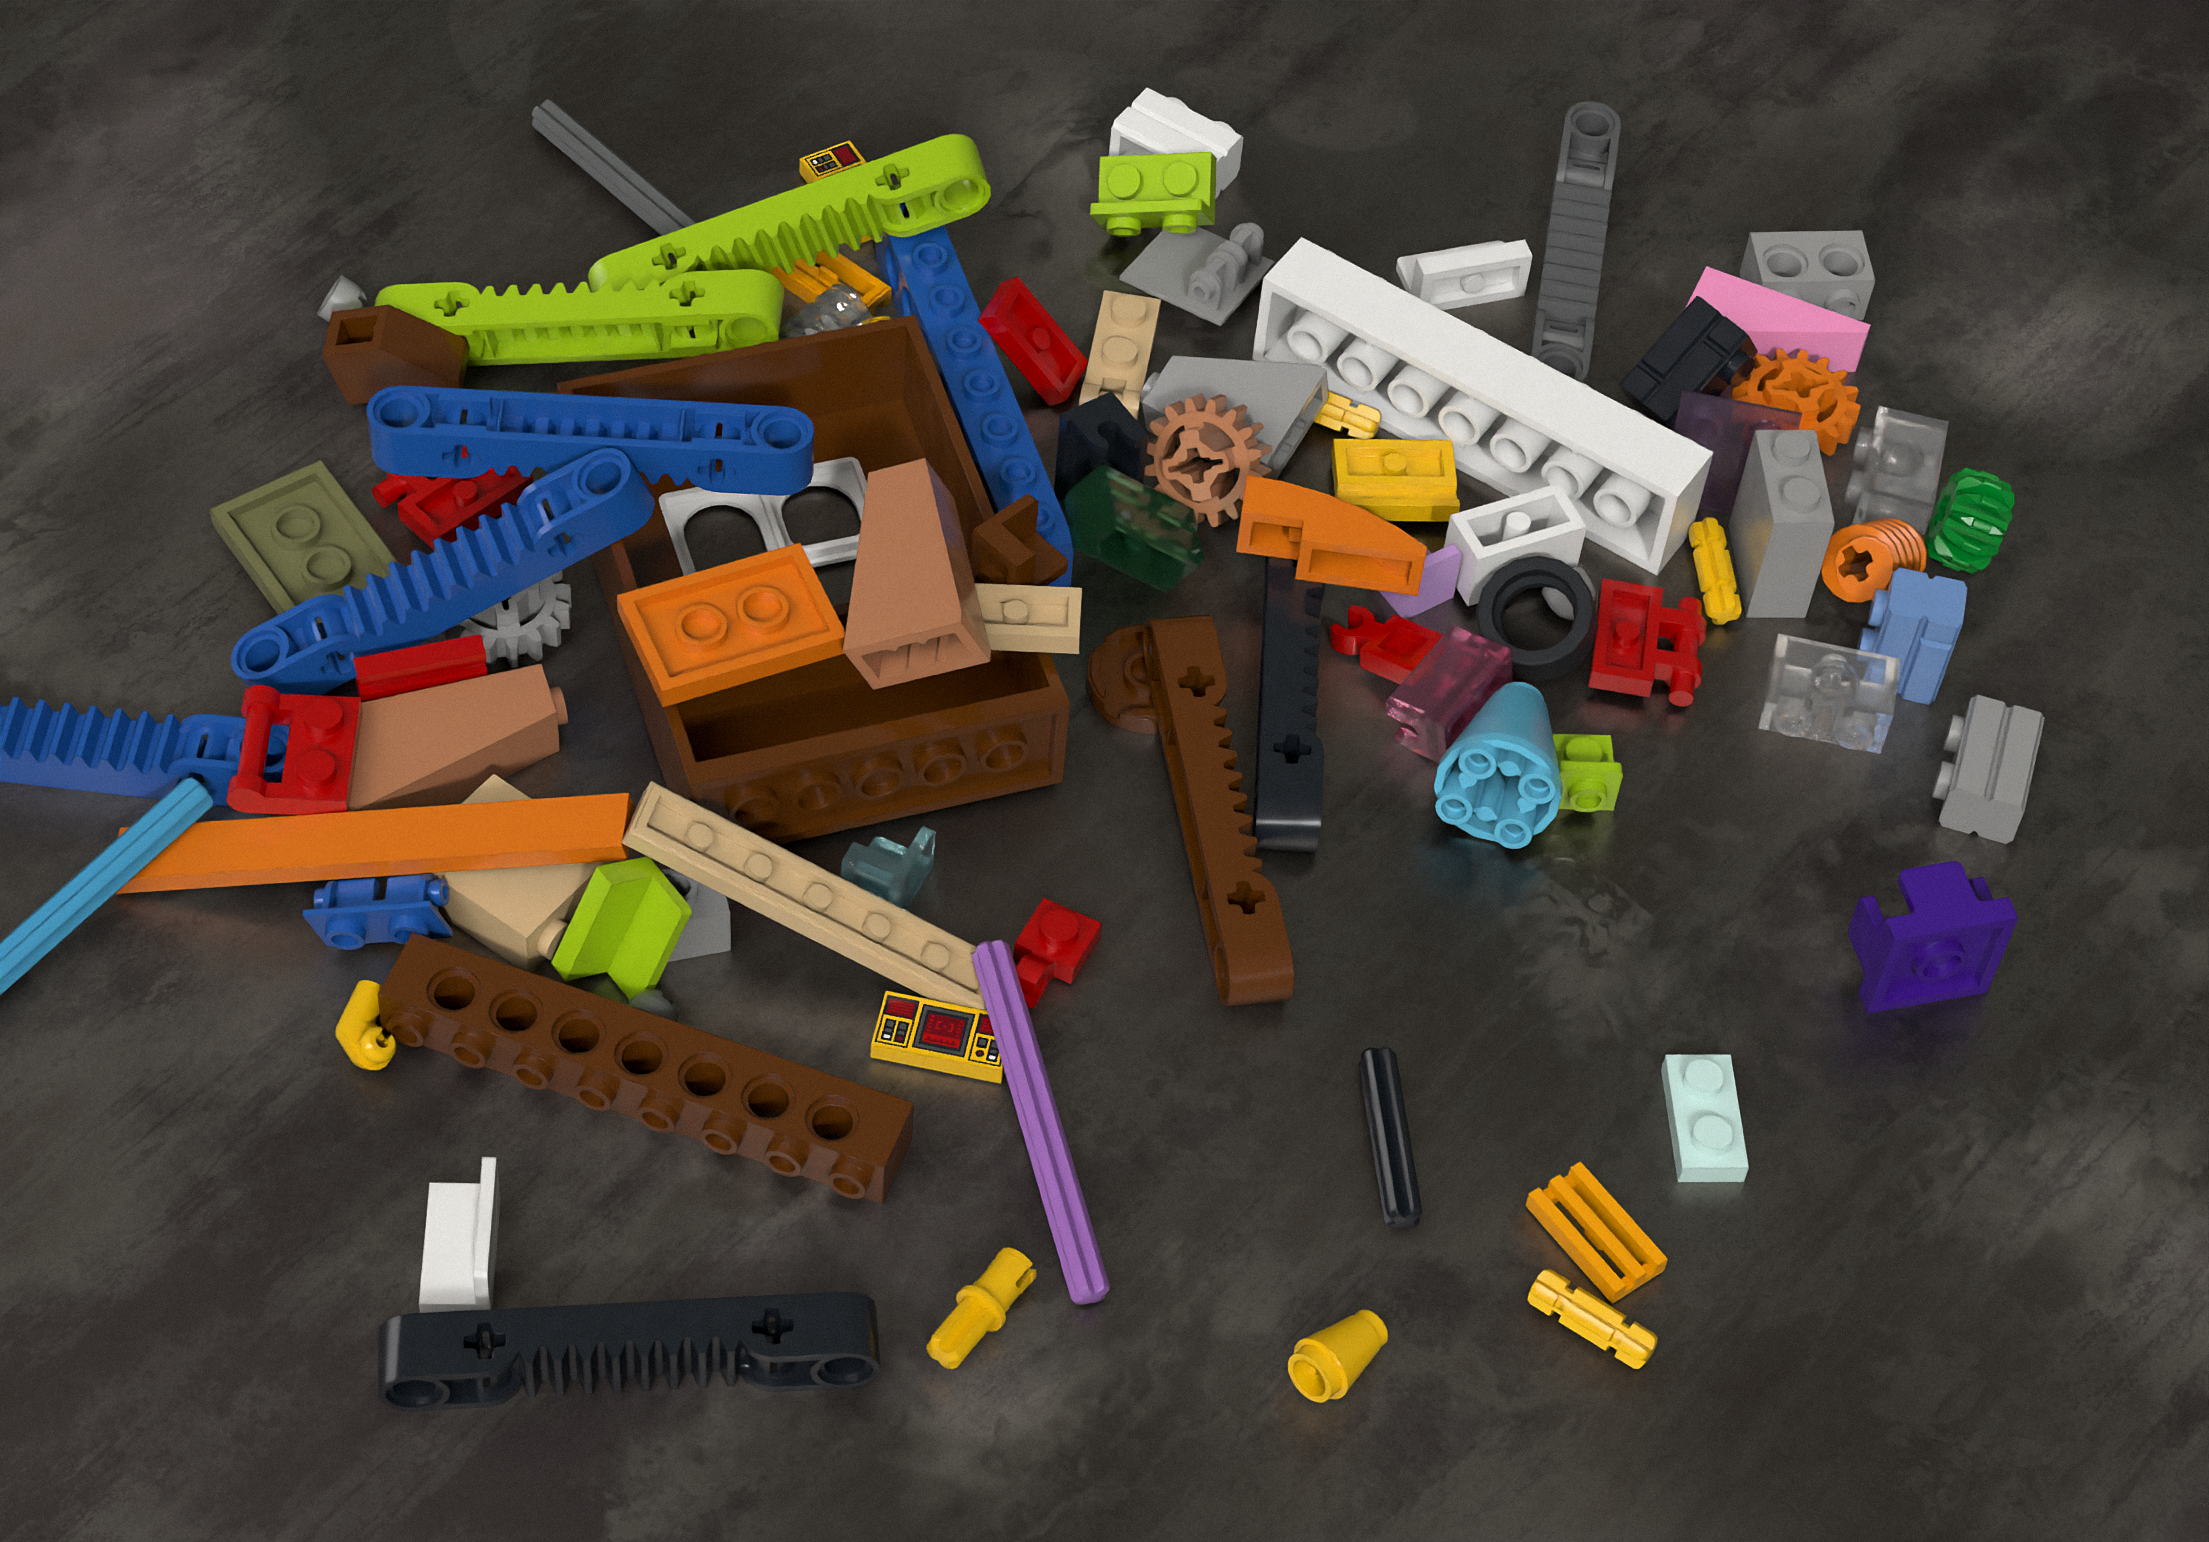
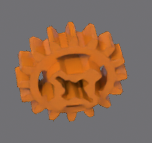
M1782 348L1776 349L1773 361H1770L1760 353L1755 355V365L1748 378L1742 384L1732 389L1729 404L1734 406L1731 421L1733 423H1744L1741 434L1744 440L1752 439L1755 430H1816L1819 449L1828 456L1835 453L1838 443L1847 444L1849 442L1861 405L1855 403L1859 392L1858 388L1855 386H1844L1848 373L1845 370L1833 373L1827 370L1830 360L1827 357L1819 359L1816 363L1808 361L1807 350L1803 349L1799 351L1797 358H1789Z

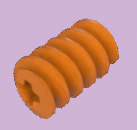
M1881 518L1842 528L1831 536L1821 566V574L1824 583L1834 595L1847 602L1862 603L1872 600L1876 588L1887 591L1893 572L1899 567L1923 572L1926 567L1927 549L1920 533L1912 525L1901 519Z

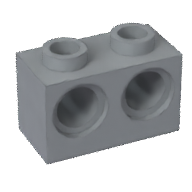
M1862 230L1750 232L1739 272L1741 279L1856 320H1864L1876 281Z

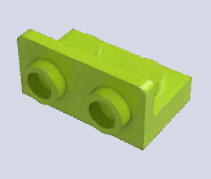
M1212 152L1100 157L1098 203L1090 204V216L1103 229H1106L1108 234L1123 237L1139 235L1141 228L1162 227L1164 232L1171 234H1191L1197 231V226L1215 225L1217 158Z

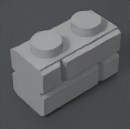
M1977 694L1975 697H1971L1964 717L1952 715L1943 750L1954 753L1952 763L1941 762L1932 792L1933 798L1943 800L1938 820L1941 826L1968 834L1975 831L1978 837L2003 844L2013 841L2026 807L2045 719L2042 712L2017 705L2009 708L2006 707L2003 701Z

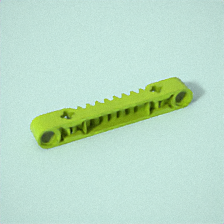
M961 134L944 135L599 259L590 268L588 274L591 292H597L604 281H610L613 290L620 291L627 280L634 279L637 290H644L651 279L657 278L661 287L666 280L686 272L755 269L772 274L773 268L778 266L788 275L793 273L795 261L798 259H802L809 267L814 266L817 254L820 251H824L833 259L838 257L840 244L846 243L854 251L860 249L862 236L868 235L878 243L882 241L883 232L895 237H909L968 217L980 211L988 203L991 196V187L974 141ZM891 174L896 175L899 184L893 185L890 177ZM905 202L910 215L908 218L904 217L899 205ZM669 253L674 254L677 261L676 264L672 265L668 257ZM690 291L692 300L694 298H697L696 293L694 291Z
M755 269L686 272L666 280L661 287L657 278L651 279L644 290H637L634 279L627 280L620 291H614L610 281H604L597 292H590L587 282H580L573 293H567L564 284L557 283L550 294H543L540 284H533L526 295L519 294L517 285H510L503 296H496L493 286H487L480 295L477 288L468 283L461 282L397 284L387 286L381 290L376 297L374 306L391 305L467 339L470 346L467 366L685 358L758 345L764 342L778 341L784 302V287L781 281L774 275ZM690 291H694L697 298L692 300ZM456 301L461 302L462 308L458 309ZM694 329L695 338L690 336L689 331Z

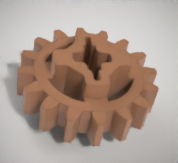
M1197 393L1186 398L1185 404L1179 400L1164 408L1166 417L1162 416L1152 421L1149 425L1153 433L1158 436V438L1148 441L1147 454L1154 456V463L1145 467V475L1157 476L1159 484L1151 491V495L1153 498L1165 494L1169 496L1171 501L1168 505L1167 513L1171 516L1184 509L1188 510V525L1195 526L1207 517L1211 527H1217L1227 522L1229 516L1233 520L1241 517L1247 475L1262 478L1272 477L1273 470L1260 464V458L1273 451L1272 445L1258 444L1255 438L1264 428L1263 424L1257 422L1248 426L1243 421L1248 408L1244 404L1236 406L1229 411L1226 410L1227 400L1226 395L1223 394L1210 398L1208 402H1206L1203 393ZM1179 436L1181 444L1175 452V445ZM1200 455L1202 458L1210 457V460L1222 459V462L1214 465L1212 462H1204V460L1193 461L1192 459ZM1240 468L1238 480L1234 484L1233 475Z

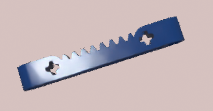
M405 385L390 386L378 391L370 398L367 405L372 459L377 467L387 473L396 475L464 479L478 477L487 473L492 467L497 475L504 476L509 466H516L523 477H530L535 467H542L546 475L602 448H615L624 452L638 473L645 474L650 484H657L662 474H669L675 485H682L686 478H688L692 484L701 489L718 493L774 496L793 495L804 490L811 483L814 474L813 423L803 412L785 406ZM464 409L468 411L466 422H463L461 417L462 410ZM719 423L723 425L722 437L716 436V426ZM463 446H467L468 455L466 458L461 457ZM716 459L722 460L720 472L715 471Z
M602 448L593 451L529 485L519 496L517 506L507 502L502 504V517L494 519L483 514L479 516V529L472 531L463 526L456 528V541L450 543L441 538L433 540V553L428 555L417 549L412 551V564L404 566L395 561L389 563V576L382 578L373 573L366 575V588L360 590L347 585L343 587L344 596L331 594L311 598L251 629L234 646L231 654V667L247 687L265 685L275 688L281 694L322 695L355 678L356 671L353 658L417 646L636 532L652 516L655 506L654 495L624 452L615 448ZM544 500H548L551 511H548L543 506ZM563 532L570 537L568 544L565 543L562 535ZM317 618H321L323 626L317 624ZM338 653L345 656L343 661H340Z
M12 697L9 706L0 703V782L161 800L183 779L192 777L207 789L213 800V806L230 807L226 801L229 780L237 775L246 718L214 714H194L185 718L180 723L174 715L167 714L163 723H156L149 712L141 711L137 720H131L123 709L118 708L115 709L112 717H105L97 706L90 705L85 715L79 714L71 703L64 702L61 711L58 712L53 711L45 700H38L35 708L32 709L27 708L19 697ZM286 725L271 726L263 777L267 782L282 783L290 728ZM203 735H208V739L206 740ZM202 777L205 781H207L204 784L201 783Z

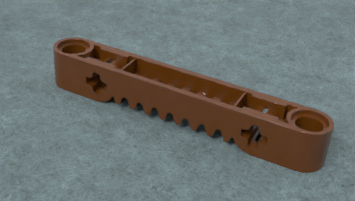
M1210 614L1146 619L1143 626L1142 643L1145 669L1220 1002L1223 1006L1289 1001L1294 990L1292 953L1278 894L1273 884L1260 874L1263 866L1262 859L1254 858L1258 844L1257 837L1249 836L1253 820L1251 815L1244 814L1248 799L1245 793L1239 792L1243 778L1242 773L1234 771L1237 752L1229 749L1233 735L1232 730L1224 728L1228 714L1227 709L1219 707L1226 696L1227 675L1213 618Z

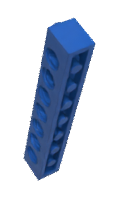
M905 202L899 205L904 217L908 218L910 215ZM945 225L903 238L890 236L883 232L882 241L875 242V257L885 283L892 287V300L899 318L915 315L994 514H997L1025 494L1029 493L1039 502L1036 532L1068 559L1067 572L1047 586L1071 587L1074 538L991 337L978 322L981 316L980 310Z

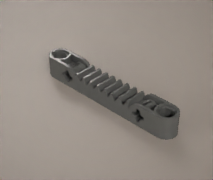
M1596 101L1576 103L1568 109L1565 116L1556 158L1528 354L1549 367L1586 384L1590 366L1597 309L1596 303L1599 293L1598 287L1601 278L1603 251L1608 225L1607 220L1610 210L1609 205L1621 129L1620 117L1616 111L1608 105Z

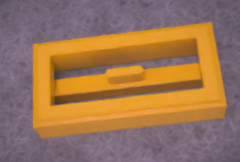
M824 251L818 252L816 264L820 265L819 268L815 265L809 267L802 259L795 261L794 271L788 275L779 266L773 268L772 275L781 281L784 288L844 328L861 325L862 317L870 319L876 315L877 305L884 308L891 302L892 287L839 252L838 257L833 259ZM838 278L847 283L848 285H850L851 287H853L854 289H856L857 291H859L860 293H862L864 296H860L859 294H857L856 292H854L853 290L839 282Z
M1581 1161L1570 1167L1568 1175L1564 1178L1559 1174L1549 1180L1548 1187L1543 1191L1538 1187L1528 1194L1525 1204L1527 1209L1611 1304L1664 1271L1668 1258ZM1561 1202L1585 1229L1584 1234L1598 1250H1603L1625 1274V1277L1621 1279L1555 1206V1203Z

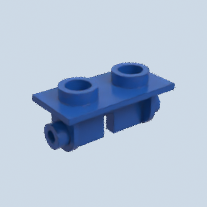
M432 873L388 877L385 899L378 900L380 884L375 878L328 881L325 888H318L315 891V909L303 910V917L327 946L343 950L359 949L365 943L394 941L405 945L412 932L431 939L453 937V930L438 912V906H446L449 902V886L445 879L436 880Z

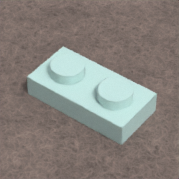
M1665 1055L1661 1074L1678 1182H1744L1749 1165L1731 1055Z

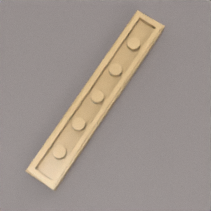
M653 781L644 790L621 842L622 844L928 999L986 1011V1005L972 961L976 946Z

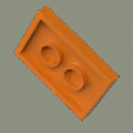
M800 542L617 595L618 614L662 707L844 654L845 630Z

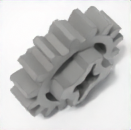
M561 570L443 632V639L446 641L481 634L487 657L485 663L488 668H492L498 657H506L511 668H516L519 666V655L525 653L539 661L543 658L542 644L546 643L550 646L558 647L561 644V629H569L571 626L570 584H563Z

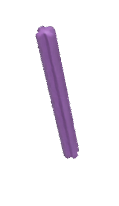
M1001 939L992 942L984 941L977 945L972 961L1071 1299L1078 1305L1096 1303L1105 1298V1294L1110 1289V1283L1010 946Z

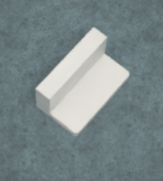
M1497 240L1400 257L1397 259L1396 271L1406 292L1433 304L1440 310H1448L1525 296L1533 255L1525 240L1508 243Z
M482 1157L480 1183H429L419 1296L420 1313L492 1309L501 1200L497 1157Z

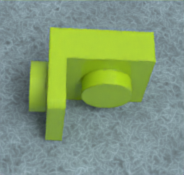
M1553 734L1563 787L1558 809H1574L1579 812L1614 811L1623 772L1621 763L1614 762L1611 735Z

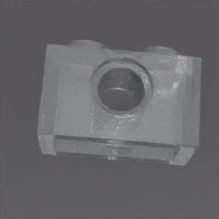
M1878 406L1872 428L1860 427L1852 461L1863 464L1861 471L1852 469L1844 499V504L1854 506L1851 525L1881 518L1901 519L1912 525L1924 538L1934 508L1948 421Z
M1778 633L1766 671L1758 728L1779 732L1789 737H1803L1841 745L1852 750H1865L1880 754L1894 716L1901 659Z

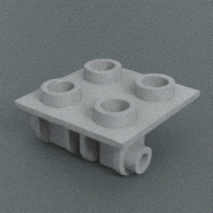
M1255 223L1237 225L1231 232L1230 240L1198 226L1197 231L1191 234H1171L1162 230L1120 275L1119 280L1193 313L1199 318L1222 326L1275 266V261L1262 256L1264 233L1261 227Z

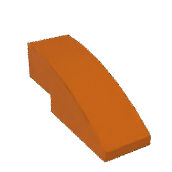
M1247 475L1236 552L1297 560L1295 575L1297 580L1418 596L1427 547L1397 526L1367 510L1326 493L1284 481Z

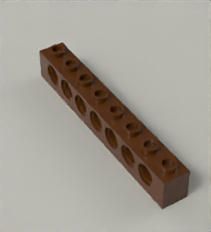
M414 932L409 937L377 994L382 1032L390 1035L393 1034L395 1040L410 1047L422 1045L451 1055L456 1061L467 1067H486L514 1077L519 1083L531 1089L543 1090L547 1088L576 1098L581 1104L595 1111H614L637 1119L644 1126L656 1132H675L701 1141L705 1146L717 1153L724 1155L738 1154L762 1162L778 1174L788 1177L799 1175L830 1186L838 1194L848 1198L859 1199L863 1197L883 1204L912 1141L913 1102ZM451 1007H464L459 1010H448ZM513 1028H527L523 1031H509ZM575 1049H588V1050H589V1051L583 1052V1053L570 1052V1051L575 1050ZM638 1070L652 1071L649 1074L642 1075L633 1073ZM703 1091L716 1093L711 1096L696 1095V1093ZM763 1113H775L779 1116L774 1118H763L758 1115ZM828 1134H835L842 1136L843 1138L837 1140H828L822 1138V1136Z

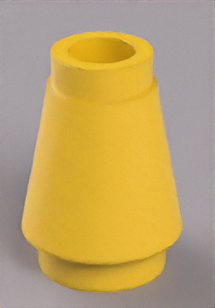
M1362 1309L1356 1314L1298 1341L1294 1347V1354L1288 1360V1372L1296 1388L1305 1397L1318 1403L1326 1402L1328 1399L1336 1400L1342 1398L1380 1348L1387 1343L1388 1332L1385 1324L1372 1311Z

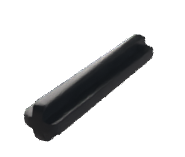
M1370 1047L1361 1054L1359 1070L1384 1223L1391 1229L1402 1227L1410 1229L1419 1224L1422 1206L1396 1053L1389 1047L1378 1049Z

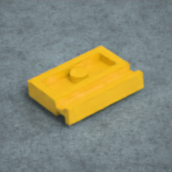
M1333 439L1331 460L1336 498L1363 508L1385 521L1449 522L1450 515L1459 513L1460 503L1456 493L1457 477L1452 440Z

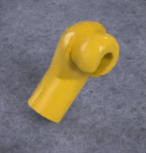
M361 980L356 984L336 1026L335 1035L355 1066L365 1070H380L388 1065L395 1054L396 1040L393 1034L386 1038L382 1032V1027H378L375 1023L380 1014L377 994L382 986L369 980Z

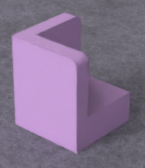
M1451 544L1434 553H1431L1427 548L1418 596L1385 591L1379 592L1399 616L1405 619H1409L1454 597L1462 552L1455 544Z

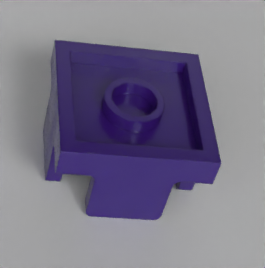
M1957 861L1909 868L1900 872L1897 883L1911 914L1889 917L1884 920L1874 895L1859 898L1848 928V935L1864 972V978L1858 994L1866 1013L1987 993L2018 921V916L2009 897L1993 899L1984 877L1968 880L1961 863Z

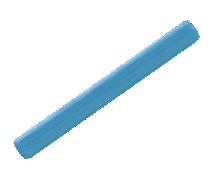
M192 777L183 779L0 941V996L211 809L213 800L202 784Z

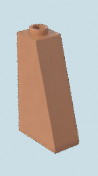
M926 458L868 473L843 652L873 690L990 662V644L955 500Z
M542 664L361 703L363 714L349 812L451 805L470 796L493 774L504 779L559 752L558 725L568 723L567 710L561 688L559 686L549 688Z

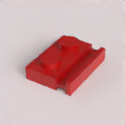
M481 634L353 658L356 671L357 695L361 697V703L487 676L488 671L485 663L487 657Z

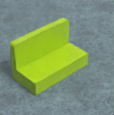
M648 856L597 866L551 964L565 981L607 972L630 1000L638 992L646 989H655L692 914L691 907Z

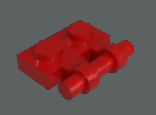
M463 446L461 457L466 458L468 455L467 446ZM509 466L504 476L497 475L491 467L487 473L475 478L437 477L433 481H430L433 477L387 473L388 478L372 487L371 491L374 499L383 508L402 498L403 500L397 503L399 519L434 550L433 540L441 538L452 543L457 540L456 528L463 526L475 531L479 528V516L485 514L495 518L502 513V504L506 502L512 505L517 504V500L523 490L533 483V476L523 477L516 466Z
M1603 578L1598 595L1596 613L1598 630L1592 648L1588 687L1650 697L1654 679L1664 680L1670 687L1669 701L1672 704L1683 707L1692 704L1694 689L1698 688L1702 681L1703 664L1698 659V647L1705 642L1707 622L1702 616V602L1694 597H1685L1678 602V609L1661 607L1663 588ZM1658 637L1669 638L1671 643L1674 644L1673 651L1657 649Z

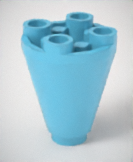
M1511 682L1495 691L1442 756L1435 778L1434 789L1437 797L1436 812L1443 821L1458 826L1474 837L1498 842L1506 848L1517 849L1528 845L1532 836L1542 832L1557 816L1563 791L1547 705L1540 691L1534 686L1524 682Z

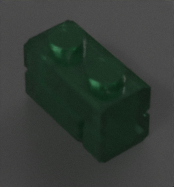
M1100 465L1068 491L1067 496L1064 498L1068 521L1072 522L1069 529L1073 549L1089 557L1098 558L1100 562L1162 592H1168L1201 566V562L1204 560L1200 537L1196 536L1198 526L1194 509L1107 465Z

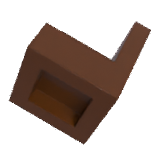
M1029 493L973 529L971 570L986 584L1047 586L1067 572L1068 559L1036 532L1039 502Z

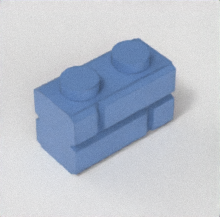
M1899 567L1893 572L1887 591L1875 589L1867 623L1868 625L1875 626L1874 630L1862 628L1855 655V664L1865 665L1862 681L1865 691L1894 697L1897 693L1901 695L1903 700L1930 705L1933 701L1935 702L1963 625L1968 589L1964 581L1937 575L1933 579H1929L1927 573Z

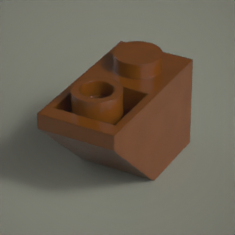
M391 305L333 311L322 357L347 404L352 405L368 403L370 398L378 391L390 386L405 385L462 389L470 346L467 339Z

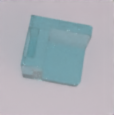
M922 826L909 848L882 837H875L869 847L853 842L842 859L841 878L907 911L933 868L935 831Z

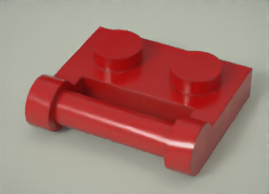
M253 685L248 687L244 691L241 713L246 718L238 772L237 775L229 780L226 798L228 805L240 812L260 814L309 815L349 812L363 714L361 697L281 694L270 686ZM272 725H290L282 783L267 782L263 779Z

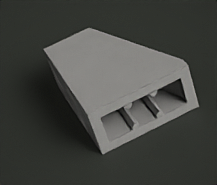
M1172 356L1161 374L1154 372L1142 389L1140 404L1143 407L1146 430L1153 433L1149 427L1150 423L1162 416L1166 417L1164 408L1179 400L1185 404L1186 398L1197 393H1203L1206 402L1218 394L1226 395V410L1229 411L1236 406L1244 404L1248 408L1243 421L1248 426L1257 422L1263 424L1264 428L1255 436L1258 444L1272 445L1273 451L1261 457L1260 464L1273 470L1272 477L1268 479L1277 480L1329 398L1327 369L1316 364ZM1178 436V439H1177V441H1176V445H1177V446H1180L1181 442H1180V438H1179V436ZM1210 457L1203 458L1214 464L1222 462V459L1210 460ZM1240 468L1234 474L1239 476Z

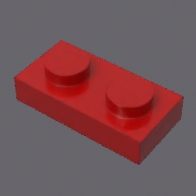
M1018 276L1001 282L978 322L1049 406L1066 401L1088 365V360Z

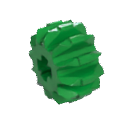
M1967 467L1953 474L1948 485L1942 488L1940 498L1933 506L1932 517L1927 523L1929 531L1925 537L1926 549H1928L1929 557L1941 561V565L1958 572L1961 569L1974 574L1978 570L1982 571L1986 568L1992 556L1998 554L1999 546L2003 538L2007 536L2008 524L2013 518L2011 510L2015 504V496L2011 490V484L1998 480L1999 476L1984 470L1978 472Z

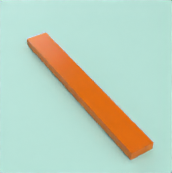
M629 793L195 822L116 894L628 860L629 847L621 842L634 815L635 806ZM120 827L118 837L129 827Z

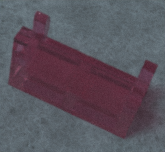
M1452 625L1385 701L1386 714L1401 723L1411 725L1418 733L1416 734L1410 729L1401 727L1394 734V739L1409 750L1436 761V766H1439L1442 756L1494 692L1503 685L1513 682L1511 648Z

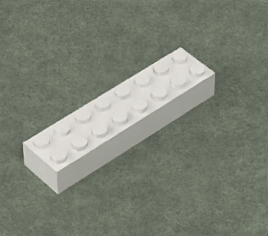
M1303 237L1291 247L1263 278L1253 360L1316 364L1327 369L1328 390L1353 399L1352 406L1357 408L1361 402L1379 409L1382 413L1380 428L1402 440H1452L1455 468L1509 497L1559 483L1587 526L1586 538L1655 575L1660 573L1689 536L1688 530L1690 525L1695 522L1714 452Z

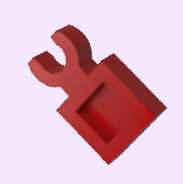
M1351 605L1348 609V628L1350 629L1338 624H1333L1330 627V642L1334 650L1346 655L1360 654V668L1412 690L1446 655L1445 635L1395 614L1385 624L1375 621V616L1370 610L1361 606Z

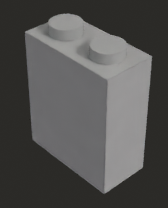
M1755 430L1728 524L1746 618L1806 617L1835 525L1816 430Z

